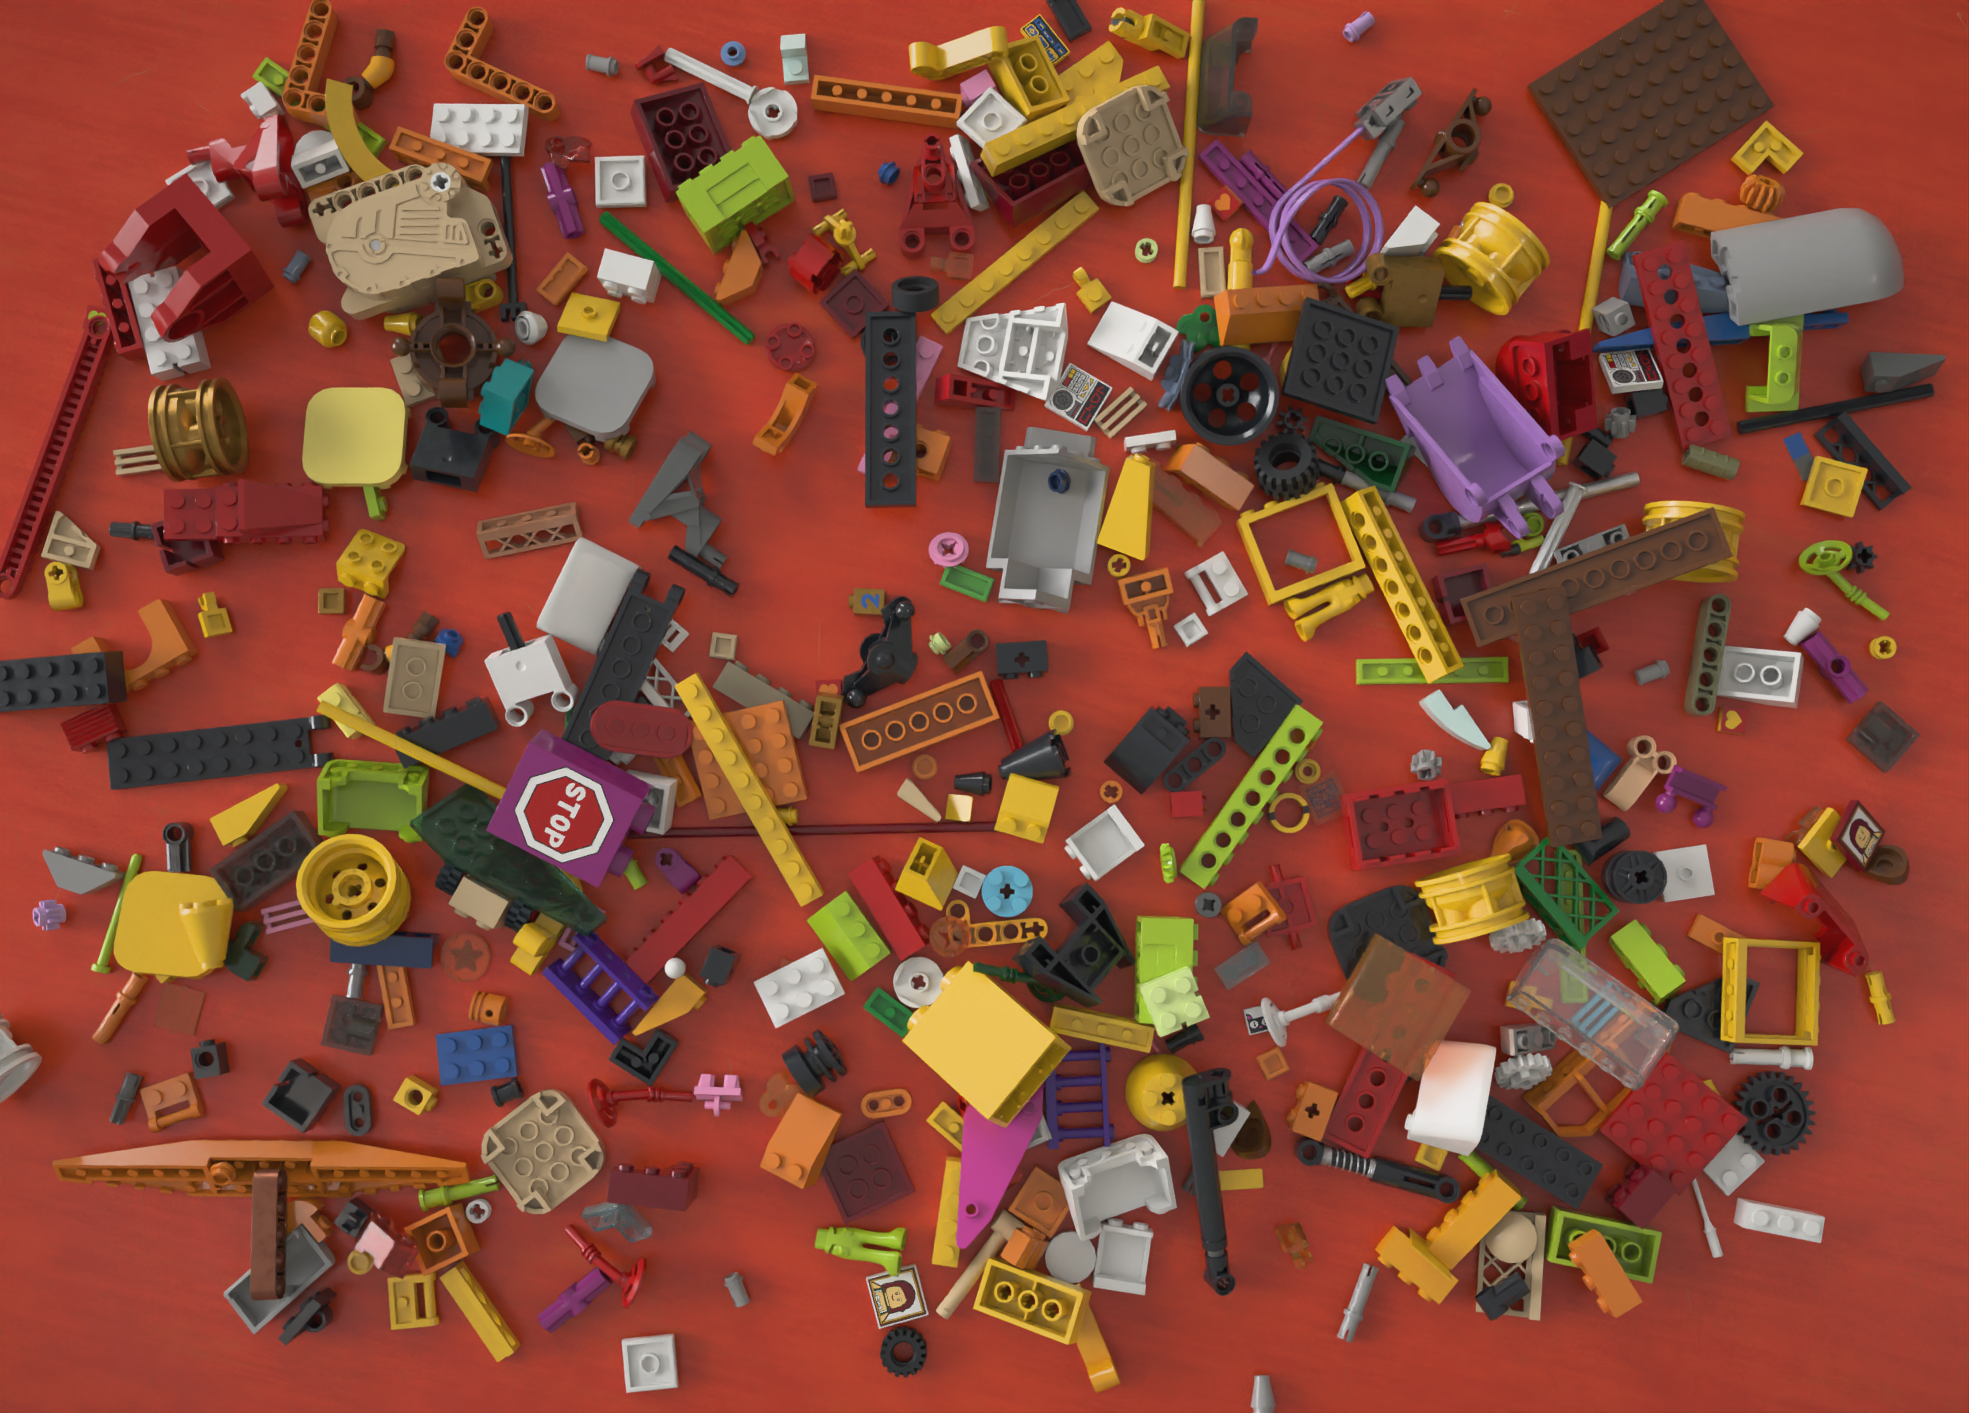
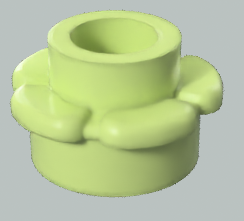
M940 632L934 636H929L931 642L928 644L932 651L937 655L940 653L946 655L947 650L951 648L946 637Z

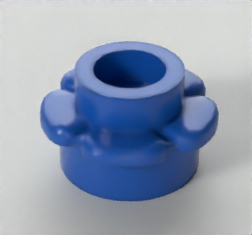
M894 161L891 163L885 162L878 171L880 182L887 185H892L900 174V168L896 166Z

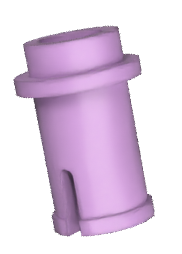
M1365 11L1353 23L1345 25L1343 30L1344 37L1349 42L1358 41L1360 35L1375 24L1374 17Z

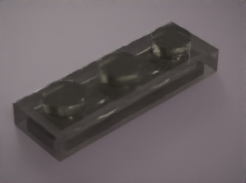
M976 407L974 483H999L1001 407Z

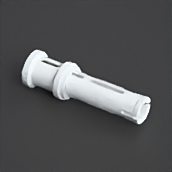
M1783 1046L1779 1050L1733 1048L1732 1053H1729L1731 1064L1779 1065L1783 1069L1803 1067L1805 1070H1811L1813 1067V1052L1810 1047L1789 1049V1047Z

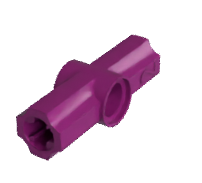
M552 161L546 163L540 169L549 192L547 197L554 215L557 216L562 235L565 239L581 237L585 231L577 210L579 206L574 191L569 186L564 167L561 162Z
M1821 631L1810 635L1800 644L1817 664L1820 675L1829 679L1849 704L1860 699L1869 690L1851 669L1849 659L1840 655ZM1833 661L1838 666V670L1836 673L1833 672V670L1831 669V664Z
M598 1267L594 1268L578 1283H573L562 1292L555 1302L537 1316L541 1326L551 1334L570 1317H575L592 1302V1299L612 1284L610 1277Z

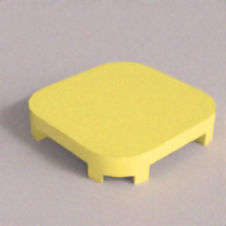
M323 389L313 396L306 410L302 455L304 471L314 482L323 488L331 490L332 487H379L381 490L391 488V484L398 481L402 474H406L408 467L405 463L408 418H411L410 408L404 399L392 389Z

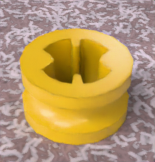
M1116 554L1109 559L1107 570L1113 577L1122 578L1129 572L1130 561L1125 555ZM1117 560H1122V565H1126V569H1121L1120 573L1115 572L1116 568H1112V563L1115 564Z
M1888 636L1875 638L1869 644L1870 654L1879 660L1891 658L1897 649L1895 641ZM1885 643V650L1887 652L1880 653L1881 647L1879 644Z

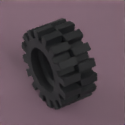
M904 1326V1328L896 1327L894 1331L890 1330L887 1336L884 1337L880 1358L882 1359V1365L888 1368L887 1371L890 1374L893 1372L896 1377L904 1375V1378H906L909 1374L913 1376L917 1374V1370L922 1369L926 1361L927 1344L926 1340H923V1335L916 1332L917 1329H908V1326ZM907 1342L913 1347L914 1354L911 1359L900 1361L895 1357L894 1348L898 1343Z

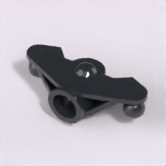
M906 596L895 597L881 609L884 622L881 633H873L864 638L859 647V655L864 662L861 669L844 676L841 695L845 696L844 702L851 708H861L869 695L896 682L899 684L906 683L916 668L918 655L912 651L911 619L915 614V607Z

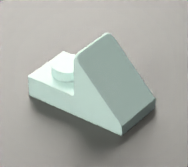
M806 34L782 35L780 50L783 60L785 85L810 83Z

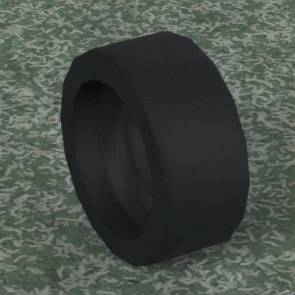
M924 276L900 278L892 283V305L904 312H924L934 309L939 305L938 282L935 279Z

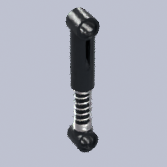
M1309 1137L1300 1138L1294 1145L1295 1156L1307 1166H1319L1321 1164L1330 1167L1332 1165L1335 1166V1169L1337 1167L1341 1168L1342 1171L1346 1169L1348 1172L1354 1171L1355 1174L1361 1173L1362 1177L1365 1174V1177H1368L1371 1182L1434 1198L1444 1203H1452L1460 1195L1459 1183L1447 1174L1436 1173L1377 1156L1366 1159L1363 1156L1359 1157L1358 1154L1345 1153L1344 1150L1339 1152L1337 1148L1332 1150L1331 1147L1325 1146L1324 1143L1317 1142ZM1307 1145L1314 1146V1153L1310 1157H1304L1302 1154L1303 1148ZM1409 1177L1429 1182L1430 1185L1411 1181ZM1445 1182H1449V1192L1440 1194V1186Z

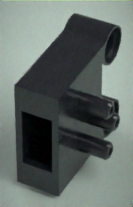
M433 407L429 409L425 414L426 424L409 464L413 479L478 492L493 449L500 443L499 432L480 425V419L475 422V434L455 431L451 429L449 416L444 408Z

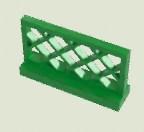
M1547 836L1514 866V872L1523 897L1570 951L1581 950L1588 944L1587 941L1613 918L1619 910L1564 846L1555 847L1556 859L1545 858V846L1549 843ZM1530 860L1539 861V874H1530L1524 865ZM1544 861L1556 862V877L1544 875ZM1562 863L1570 864L1573 868V878L1561 877ZM1544 879L1556 880L1555 894H1548L1544 890ZM1561 881L1573 882L1572 896L1561 895ZM1578 883H1586L1590 888V898L1578 897ZM1561 899L1572 900V914H1565L1561 910ZM1578 900L1589 901V916L1578 915ZM1595 902L1603 903L1609 912L1603 917L1595 916ZM1578 918L1589 919V930L1584 935L1577 928Z

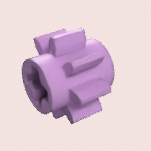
M56 899L39 901L40 907L33 909L35 925L37 927L42 926L43 931L60 929L59 923H63L66 920L64 905L57 904Z

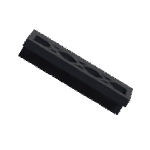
M1845 411L1832 418L1813 435L1834 460L1869 469L1871 472L1870 481H1864L1861 491L1878 511L1886 507L1896 497L1905 494L1912 488ZM1831 427L1838 434L1837 443H1830L1823 436ZM1843 448H1849L1854 452V462L1844 460L1842 457ZM1876 486H1883L1890 493L1882 502L1875 495Z

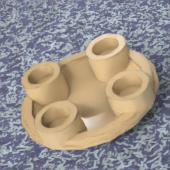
M1508 1211L1485 1235L1486 1245L1490 1252L1499 1260L1507 1263H1520L1529 1258L1534 1252L1537 1244V1229L1523 1214Z

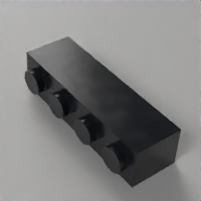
M480 696L466 701V706L459 709L456 706L444 710L442 712L443 715L434 719L433 716H429L419 721V726L411 729L409 726L397 730L395 734L438 755L497 730L501 723L488 696L482 699ZM395 749L404 769L421 762Z

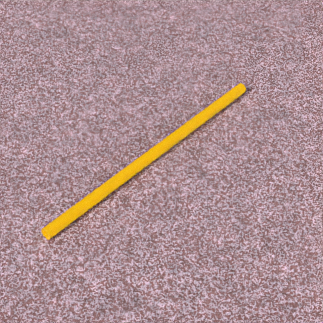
M1193 0L1183 136V147L1188 148L1189 157H1186L1185 166L1181 172L1183 176H1181L1173 283V288L1175 289L1186 288L1205 0Z
M1601 201L1579 324V330L1590 328V336L1594 318L1592 308L1596 307L1613 207L1609 209L1603 201ZM1573 437L1561 441L1565 448V455L1556 460L1557 465H1568Z

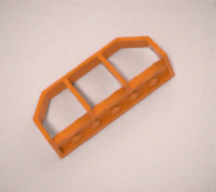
M1634 996L1598 1031L1551 1071L1552 1075L1546 1077L1547 1080L1538 1082V1085L1529 1090L1522 1099L1542 1117L1552 1132L1558 1137L1591 1136L1665 1052H1670L1673 1034L1655 1010ZM1651 1017L1661 1031L1654 1062L1639 1074L1618 1045ZM1613 1051L1634 1080L1605 1105L1583 1076ZM1579 1082L1600 1111L1582 1126H1557L1546 1113V1110L1564 1093L1569 1091L1574 1084Z

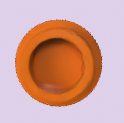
M227 1162L214 1164L209 1171L211 1181L221 1186L229 1185L237 1175L236 1169Z

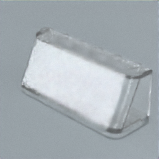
M1554 938L1547 940L1530 954L1506 998L1515 1008L1528 1014L1539 1025L1546 1027L1560 1040L1567 1042L1578 1050L1581 1055L1588 1057L1599 1065L1603 1071L1610 1073L1620 1080L1624 1086L1634 1091L1643 1086L1679 1031V1025L1675 1020L1568 944Z

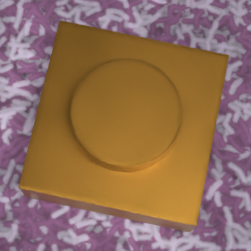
M319 589L318 614H347V589Z

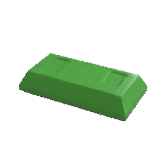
M957 565L956 568L952 566L945 568L939 585L986 603L995 579Z

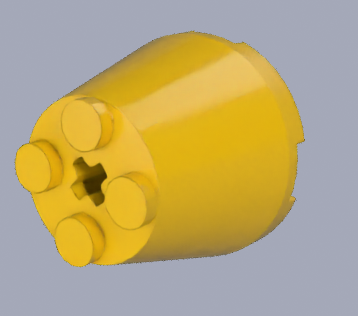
M1152 1054L1143 1058L1132 1068L1126 1080L1125 1097L1130 1112L1142 1125L1153 1130L1171 1131L1184 1126L1187 1123L1181 1082L1185 1077L1197 1074L1196 1071L1184 1059L1172 1054ZM1163 1092L1167 1094L1171 1092V1097L1174 1100L1172 1104L1168 1100L1163 1099L1161 1095Z

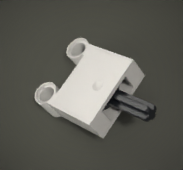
M504 612L498 615L497 620L509 648L491 653L484 662L505 707L507 722L515 727L524 725L534 713V705L529 699L554 691L551 698L553 707L561 712L569 711L579 699L580 692L570 679L552 635L548 634L524 642L511 612ZM561 693L567 694L571 701L564 700ZM515 708L521 709L524 716L519 715Z

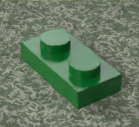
M878 986L863 1008L904 1038L909 1031L907 1028L908 1021L914 1013Z

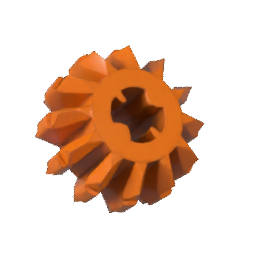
M1754 174L1747 177L1745 182H1743L1739 197L1741 202L1746 203L1747 206L1754 208V210L1773 212L1782 203L1785 189L1777 180Z

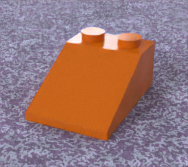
M798 1092L768 1143L760 1167L801 1189L816 1185L843 1114Z

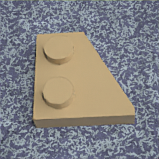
M56 511L41 557L93 571L101 547L67 516Z

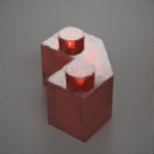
M370 1211L355 1236V1249L361 1254L369 1253L375 1258L373 1264L377 1268L400 1279L404 1278L419 1253L416 1239L407 1233L401 1235L395 1232L392 1218L384 1213L376 1214Z

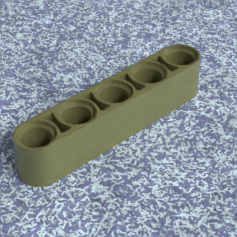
M1715 594L1707 597L1700 605L1684 702L1686 713L1692 717L1711 714L1715 708L1731 611V601L1724 594ZM1713 600L1719 604V612L1713 610ZM1709 625L1715 628L1716 634L1714 637L1708 633ZM1705 650L1710 651L1712 655L1710 662L1704 658ZM1701 674L1705 675L1708 679L1706 686L1700 683ZM1697 699H1700L1704 704L1702 711L1696 708L1695 703Z

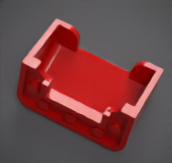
M1795 862L1788 864L1760 892L1761 896L1771 904L1777 902L1795 909L1805 919H1816L1822 926L1814 935L1820 943V962L1853 977H1857L1867 966L1869 956L1855 922L1808 867Z

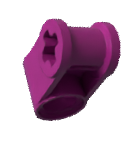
M663 848L657 852L655 856L657 867L682 895L702 878L697 870L675 849ZM663 854L673 855L671 858L672 865L669 863L664 865L662 863L664 860Z

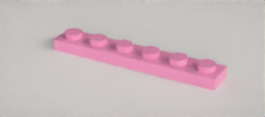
M920 336L916 344L917 402L943 350L942 345L923 336ZM890 403L884 412L894 414L898 410V406ZM893 427L886 429L884 432V436L889 439L896 437L898 434V430ZM888 452L884 456V460L887 463L890 461L892 452ZM865 453L857 468V471L865 474Z

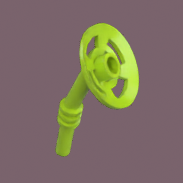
M1837 540L1822 541L1811 545L1802 552L1799 557V565L1804 572L1812 575H1827L1846 594V598L1850 597L1851 602L1855 601L1854 604H1860L1882 621L1889 616L1890 613L1868 598L1866 592L1861 593L1862 590L1860 588L1857 590L1856 585L1852 586L1838 572L1847 566L1853 557L1852 549L1847 543ZM1827 549H1836V550H1840V552L1833 551V550H1828V551H1824V550H1827ZM1815 554L1817 557L1814 559L1813 564H1807L1808 559ZM1846 557L1845 561L1840 566H1838L1840 564V560Z

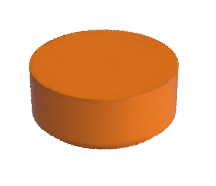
M923 754L914 760L912 769L918 778L928 780L935 776L938 765L932 756Z

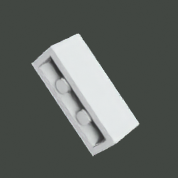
M1738 1197L1733 1223L1746 1229L1821 1243L1825 1217L1810 1211Z

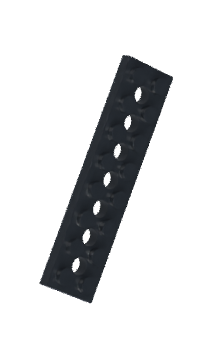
M866 312V508L917 507L916 312ZM888 332L898 334V338L894 342H887L884 339ZM893 355L898 358V362L894 366H887L884 363L885 358ZM887 380H896L898 386L894 390L885 389L884 384ZM887 404H896L898 410L894 414L885 413L884 408ZM890 427L898 430L897 436L892 439L884 436L885 430ZM895 452L898 454V458L893 463H887L884 460L885 454ZM888 476H895L898 479V483L890 488L884 485V480Z

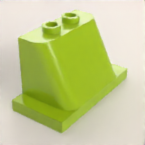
M1804 314L1749 324V335L1770 336L1767 385L1746 386V412L1798 410Z

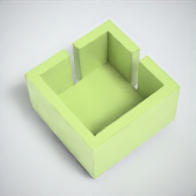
M1188 966L1138 985L1157 1034L1160 1037L1183 1029L1181 1025L1183 1022L1185 1025L1190 1026L1210 1018L1201 995L1194 993L1199 989Z

